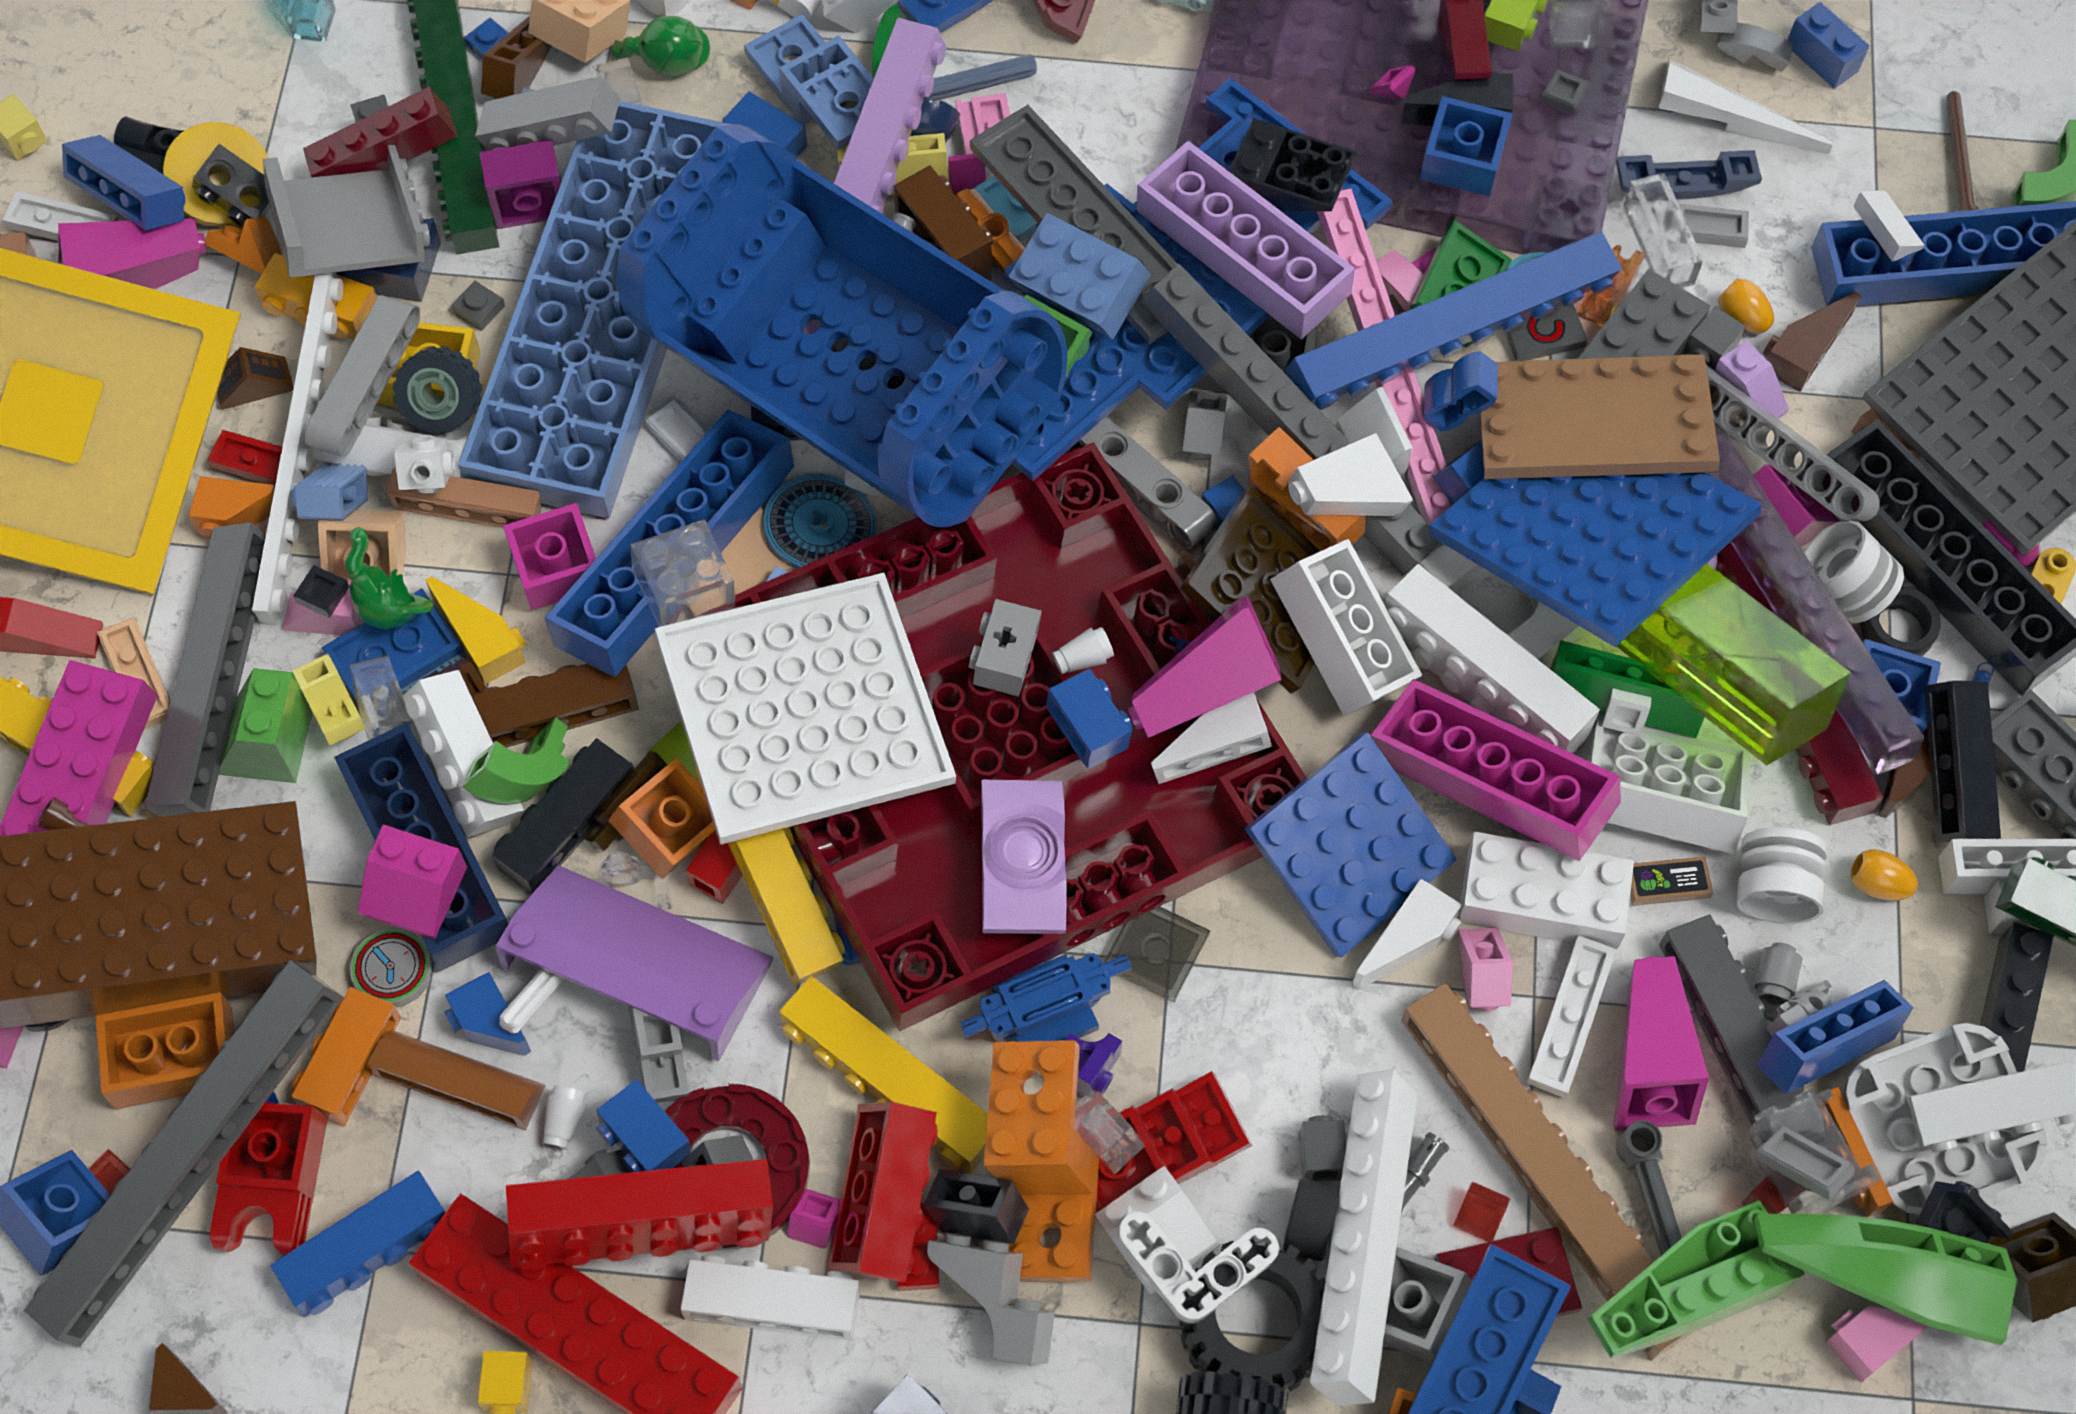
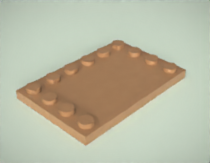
M1704 354L1496 362L1498 364L1497 400L1490 408L1480 413L1484 479L1719 472L1720 459Z

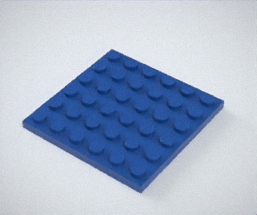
M1706 472L1482 479L1429 525V535L1613 647H1616L1760 515L1762 504Z

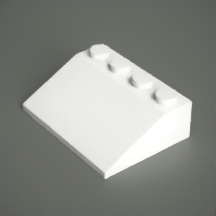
M1598 713L1587 761L1620 776L1621 803L1607 823L1627 827L1637 832L1643 831L1667 837L1673 841H1683L1703 846L1713 851H1724L1734 854L1748 818L1751 748L1697 735V738H1692L1644 725L1641 736L1602 727L1604 714Z

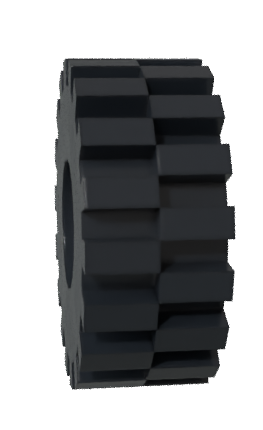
M1215 1372L1185 1374L1183 1377H1180L1176 1414H1286L1288 1391L1276 1383L1269 1384L1267 1380H1255L1251 1376L1245 1375L1239 1377L1233 1376L1232 1373L1220 1375Z

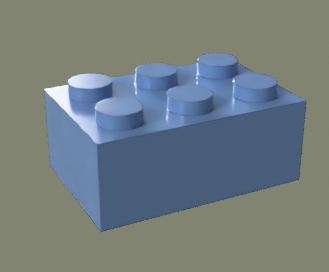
M1046 213L1009 275V278L1022 292L1111 339H1114L1151 277L1150 272L1139 259L1049 213Z

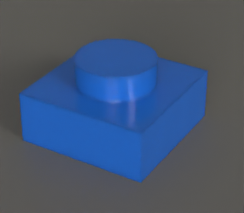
M489 17L467 34L464 40L466 46L483 60V55L509 32Z

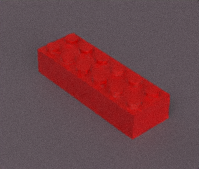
M767 1159L505 1185L511 1268L520 1267L522 1270L533 1271L544 1268L546 1264L564 1262L568 1266H579L588 1263L592 1259L608 1258L610 1261H625L632 1258L633 1255L648 1253L656 1257H665L674 1254L677 1250L694 1249L697 1252H710L724 1245L737 1244V1246L742 1248H750L760 1245L762 1241H769L773 1201Z

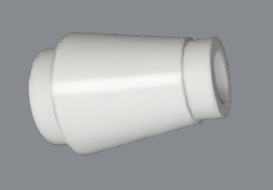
M1090 627L1059 648L1058 651L1053 652L1052 655L1059 672L1064 674L1106 664V659L1113 657L1114 653L1103 628L1100 627L1093 630Z
M554 1085L552 1094H547L543 1144L567 1149L568 1143L587 1107V1104L584 1103L585 1092Z

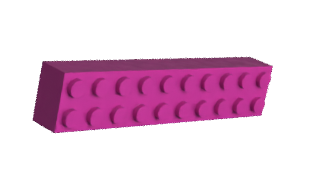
M73 660L68 661L1 822L0 836L46 831L37 826L36 823L52 797L68 804V809L74 812L73 817L88 825L106 824L115 802L113 797L132 755L134 756L158 696L144 680ZM24 1025L0 1029V1067L7 1069Z

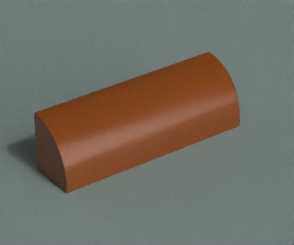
M394 1030L387 1032L381 1038L367 1063L375 1077L523 1130L527 1129L546 1087L543 1083Z

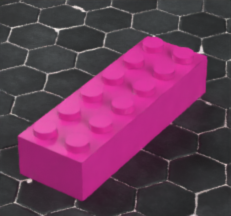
M1415 679L1410 682L1371 734V738L1395 772L1579 862L1621 803L1619 775Z

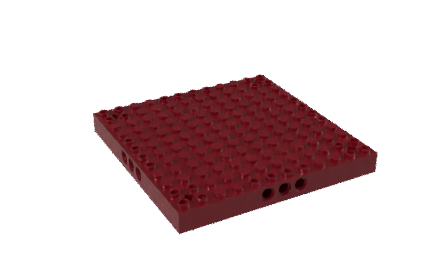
M1094 442L1062 455L1034 481L1020 473L994 484L966 521L957 525L936 527L927 524L918 517L682 617V621L880 573L885 574L956 774L955 784L801 823L789 828L795 844L899 1032L1264 857L1244 829L1307 778L1257 700L1272 747L1161 784L1158 783L1151 762L1202 715L1148 738L1144 728L1136 729L1128 708L1133 706V694L1209 627L1210 624L1200 608L1180 590L1183 584L1181 578ZM996 599L1042 611L1039 630L1019 696L973 685L975 669L969 668L970 657L974 645L982 646L984 636L979 635L984 612L992 613ZM1090 627L1093 630L1102 627L1110 641L1114 656L1106 659V664L1089 668L1097 680L1102 679L1106 683L1111 693V701L1118 711L1123 710L1129 717L1132 724V733L1128 749L1086 769L1047 710L1046 703L1050 688L1089 669L1085 668L1061 674L1055 664L1052 653L1058 651L1059 648ZM981 780L1062 781L1065 812V934L983 933ZM915 969L919 974L923 972L925 974L924 977H919L917 973L910 974V971Z

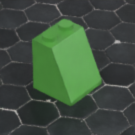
M259 668L252 669L236 699L220 763L219 775L296 783L313 712L293 672Z

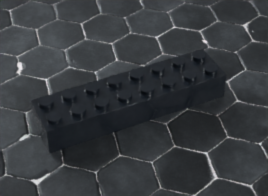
M1878 419L1826 454L1878 495L1880 504L1877 514L1868 521L1857 522L1903 567L1904 576L1920 592L1933 601L1938 611L1987 662L1994 666V669L2020 696H2023L2030 689L2032 690L2076 657V619ZM1829 473L1824 476L1822 482L1825 491L1831 484ZM1855 495L1851 501V508L1854 513L1860 506L1858 495Z

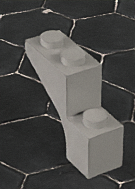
M945 1233V1240L929 1241L928 1256L930 1260L975 1298L988 1313L994 1336L992 1359L1029 1366L1048 1363L1055 1311L1040 1309V1301L1017 1298L1023 1253L1009 1251V1243L995 1240H984L983 1246L970 1244L971 1237L962 1234Z

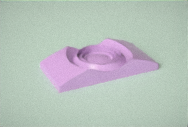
M981 780L983 933L1065 934V812L1062 781Z

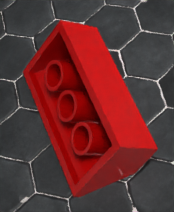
M892 1101L858 1104L826 1271L845 1272L854 1276L885 1281L906 1282L907 1274L910 1273L914 1264V1251L912 1250L914 1235L922 1221V1209L920 1207L922 1192L930 1178V1167L927 1164L930 1148L935 1144L938 1134V1126L935 1123L937 1112Z

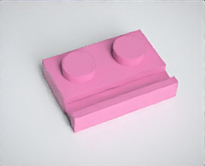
M1006 93L973 97L971 101L961 102V99L955 100V108L960 113L958 123L964 153L973 154L970 150V140L1010 116Z

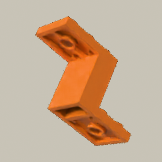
M1076 1041L993 1042L984 1166L995 1178L1011 1180L1029 1207L1014 1245L1009 1244L1008 1247L1009 1251L1023 1253L1019 1281L1091 1282L1099 1157L1074 1128L1080 1048ZM1034 1075L1042 1076L1044 1083L1040 1091L1035 1094L1024 1093L1023 1087L1028 1078ZM1050 1228L1060 1229L1061 1238L1058 1244L1051 1248L1042 1247L1041 1237L1043 1233Z

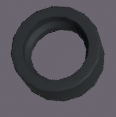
M1901 587L1892 603L1884 610L1889 608L1901 609L1912 614L1922 627V636L1914 642H1902L1892 638L1882 628L1879 622L1881 613L1861 623L1862 637L1864 640H1871L1924 656L1938 637L1941 628L1940 613L1933 601L1922 592L1909 587Z

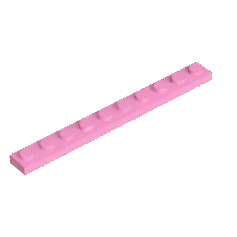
M1352 189L1341 190L1333 211L1317 212L1329 249L1355 268L1352 293L1347 297V301L1357 331L1392 318L1395 314ZM1410 366L1401 370V375L1387 383L1382 384L1380 380L1375 381L1377 388L1384 387L1413 448L1406 474L1420 515L1430 525L1450 508L1452 503L1432 477L1446 466V462L1434 427L1423 420L1424 398L1415 372Z

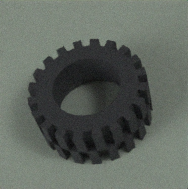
M1252 1239L1250 1240L1252 1247L1245 1256L1240 1259L1237 1251H1234L1232 1255L1241 1260L1246 1272L1250 1273L1252 1270L1246 1267V1264L1256 1255H1261L1264 1259L1267 1258L1265 1255L1268 1247L1267 1243L1265 1246L1256 1245V1242ZM1233 1240L1223 1244L1220 1253L1234 1243ZM1290 1245L1287 1252L1279 1250L1273 1263L1254 1278L1266 1280L1279 1286L1290 1297L1297 1312L1298 1328L1296 1335L1286 1346L1275 1352L1253 1354L1235 1347L1221 1332L1216 1319V1310L1197 1323H1187L1180 1320V1326H1182V1345L1184 1349L1189 1348V1361L1193 1368L1197 1369L1200 1366L1205 1371L1204 1374L1206 1372H1215L1220 1375L1232 1373L1233 1376L1239 1377L1243 1375L1251 1376L1255 1380H1267L1269 1384L1276 1383L1281 1388H1288L1290 1392L1298 1388L1305 1377L1309 1378L1311 1376L1326 1283L1325 1277L1318 1280L1315 1276L1318 1266L1310 1258L1305 1263H1302L1297 1259L1300 1250ZM1213 1251L1203 1259L1202 1267L1217 1256ZM1220 1264L1215 1267L1213 1271L1214 1279L1220 1286L1230 1287L1236 1283L1237 1272L1231 1265ZM1204 1277L1200 1278L1199 1281L1205 1286L1196 1295L1191 1296L1185 1292V1301L1182 1307L1186 1311L1190 1308H1194L1197 1312L1201 1311L1199 1303L1210 1292L1214 1300L1219 1298V1296L1209 1290Z

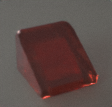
M1471 1182L1453 1227L1486 1242H1491L1496 1235L1511 1199L1478 1183Z

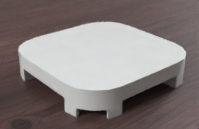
M1969 1023L1952 1025L1872 1055L1856 1065L1848 1076L1844 1091L1845 1102L1893 1200L1891 1204L1901 1211L1919 1216L1935 1181L1955 1184L1956 1181L1966 1182L1978 1189L1980 1192L1979 1196L1983 1198L2024 1183L2036 1175V1172L2044 1162L2048 1145L2045 1129L2018 1135L2015 1126L1998 1130L1999 1139L1975 1144L1973 1136L1956 1139L1957 1148L1932 1153L1931 1145L1919 1146L1906 1097L2017 1073L2007 1051L2010 1049L2001 1036L1979 1025Z

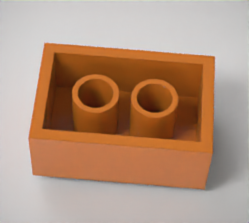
M217 992L95 1015L101 1094L115 1109L188 1095L194 1087L196 1079L208 1069L220 1053L222 1045L235 1033L233 1009L223 994Z

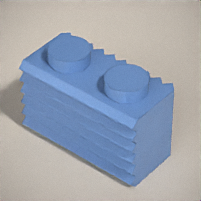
M325 463L309 474L305 479L294 485L292 489V504L294 507H297V517L299 519L343 521L346 517H349V514H352L357 508L365 504V501L368 502L366 467L363 464L359 467L354 464L351 467L349 464L343 466L340 463L336 466L333 463L329 466Z

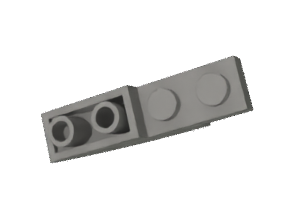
M629 1006L644 1088L657 1103L678 1100L681 1097L689 1096L679 1028Z

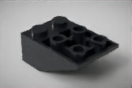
M1253 118L1229 172L1280 211L1332 212L1355 161L1357 151Z

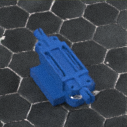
M1094 953L1075 960L1074 956L1067 957L1066 954L993 986V994L981 999V1014L960 1021V1029L963 1031L965 1039L988 1029L993 1038L998 1042H1009L1015 1040V1042L1065 1041L1069 1033L1081 1038L1099 1030V1023L1091 1008L1097 1005L1102 997L1110 994V978L1132 970L1130 961L1126 954L1105 963Z

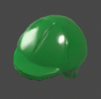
M661 16L652 20L640 36L635 38L625 37L623 41L615 40L614 46L610 51L618 63H627L633 55H637L642 58L649 68L661 74L679 76L699 68L708 60L710 43L707 35L690 20L679 16Z
M357 527L348 534L351 541V549L346 557L345 566L351 579L350 596L354 610L365 623L379 629H393L407 624L419 613H427L433 610L432 600L408 592L403 581V575H396L397 569H394L391 572V576L388 577L380 568L367 566L366 563H363L369 544L368 535L363 528Z

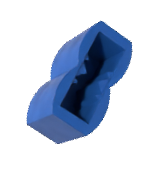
M1477 351L1461 357L1451 369H1445L1432 375L1424 385L1423 420L1440 432H1444L1463 424L1469 415L1478 414L1490 408L1497 400L1498 364L1481 351Z

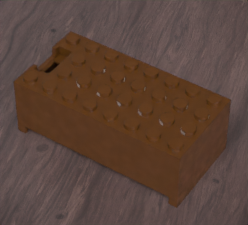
M296 801L0 836V1029L101 1015L221 992L225 998L263 993L271 986L275 975L284 969L290 960L317 976V957Z

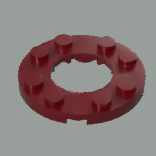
M728 1083L729 1086L713 1087L705 1090L702 1087L690 1092L689 1096L681 1097L664 1112L689 1140L690 1151L694 1144L706 1134L719 1129H739L752 1135L762 1145L768 1160L773 1201L770 1236L778 1232L790 1220L792 1211L804 1196L810 1177V1156L806 1138L793 1113L771 1094L742 1084ZM682 1161L673 1168L683 1167ZM737 1244L719 1246L716 1250H735L742 1247L737 1246Z

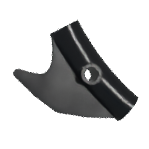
M124 116L120 119L115 129L114 144L163 174L166 153L175 138L185 130L154 125Z

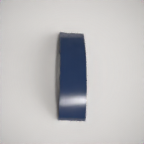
M1755 150L1720 152L1717 160L1653 163L1652 155L1617 156L1615 160L1622 191L1647 198L1678 200L1712 197L1758 185L1762 181Z

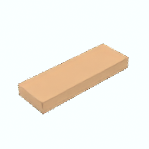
M129 618L98 631V636L113 672L144 680L158 695L144 730L166 721L171 701L135 618Z

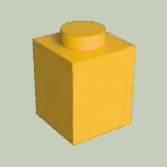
M484 1350L478 1404L484 1412H489V1414L528 1413L533 1361L527 1352Z

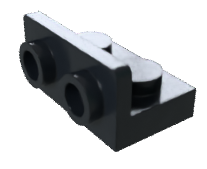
M1935 1181L1915 1223L1918 1226L1937 1229L1983 1243H1987L1990 1236L2010 1239L2013 1232L2001 1219L2002 1215L2000 1212L1990 1207L1979 1196L1980 1192L1978 1189L1963 1181H1956L1955 1184Z

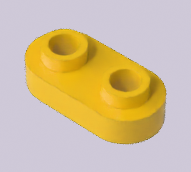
M2048 548L2040 554L2034 563L2031 574L2062 604L2075 574L2076 562L2073 556L2066 550ZM2053 562L2058 563L2061 567L2055 566Z

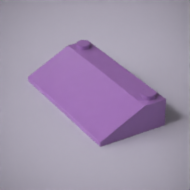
M559 865L516 911L496 944L502 968L508 970L515 957L640 1010L706 1039L710 1044L711 1057L716 1061H720L774 961L773 956Z

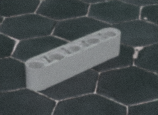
M384 295L378 297L307 425L305 432V443L307 446L341 457H346L349 454L416 332L420 320L419 306Z

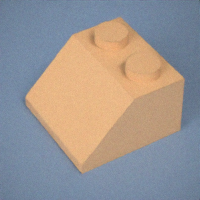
M355 510L343 521L319 520L318 537L322 569L347 581H351L349 578L350 574L345 566L346 557L351 549V541L348 534L353 529L360 527L366 531L369 540L363 563H366L367 566L380 568L388 577L391 576V572L394 569L398 570L396 575H403L406 553L404 511Z

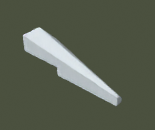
M1668 58L1661 88L1660 109L1725 122V132L1822 153H1830L1833 140Z

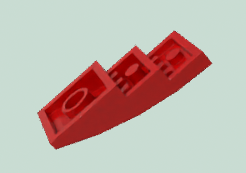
M1213 1071L1178 1090L1172 1088L1137 1108L1131 1106L1080 1134L1099 1157L1096 1213L1163 1166L1166 1167L1177 1184H1180L1253 1146Z

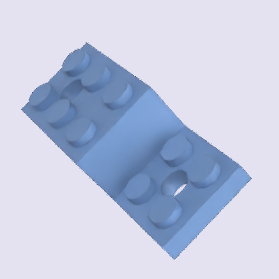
M801 14L744 45L745 55L797 121L806 124L814 119L838 150L849 145L874 78L839 35L825 42L807 18ZM790 53L800 55V57L790 62L784 59ZM848 100L857 103V106L852 109H845L840 105Z

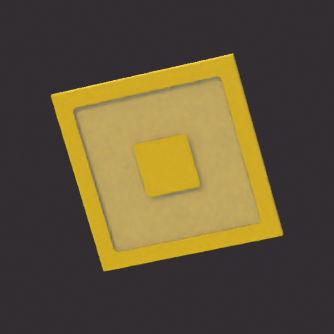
M0 248L1 556L155 595L241 318V312Z

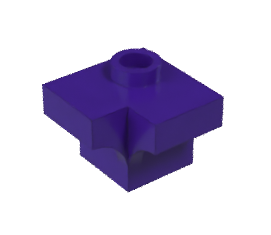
M1069 1033L1065 1041H1076L1080 1046L1076 1096L1090 1104L1096 1093L1102 1096L1109 1087L1114 1077V1074L1110 1071L1121 1055L1123 1041L1108 1033L1099 1041L1087 1042Z

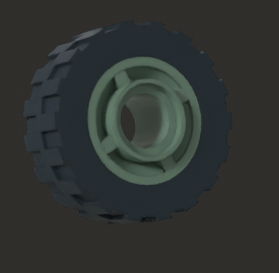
M433 346L428 347L424 351L417 352L402 364L403 366L398 369L395 375L396 381L393 382L392 390L395 393L393 399L394 403L398 405V412L408 420V424L412 427L416 426L419 428V431L425 433L441 434L442 432L449 433L454 431L477 411L476 407L481 403L480 393L483 389L479 381L480 375L478 370L474 369L473 363L469 358L466 359L457 350H449V347L442 346L441 348H436ZM431 383H436L442 387L444 398L438 397L433 393Z

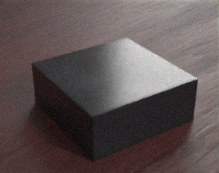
M313 565L293 597L297 604L330 618L350 586L346 579Z

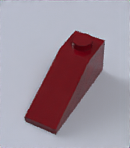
M1440 0L1438 26L1455 79L1491 78L1492 70L1482 0Z

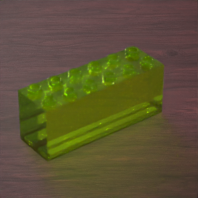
M1709 564L1704 565L1616 646L1631 659H1635L1645 666L1647 672L1665 686L1668 685L1669 689L1679 693L1684 697L1685 702L1766 766L1828 728L1851 674L1849 670Z

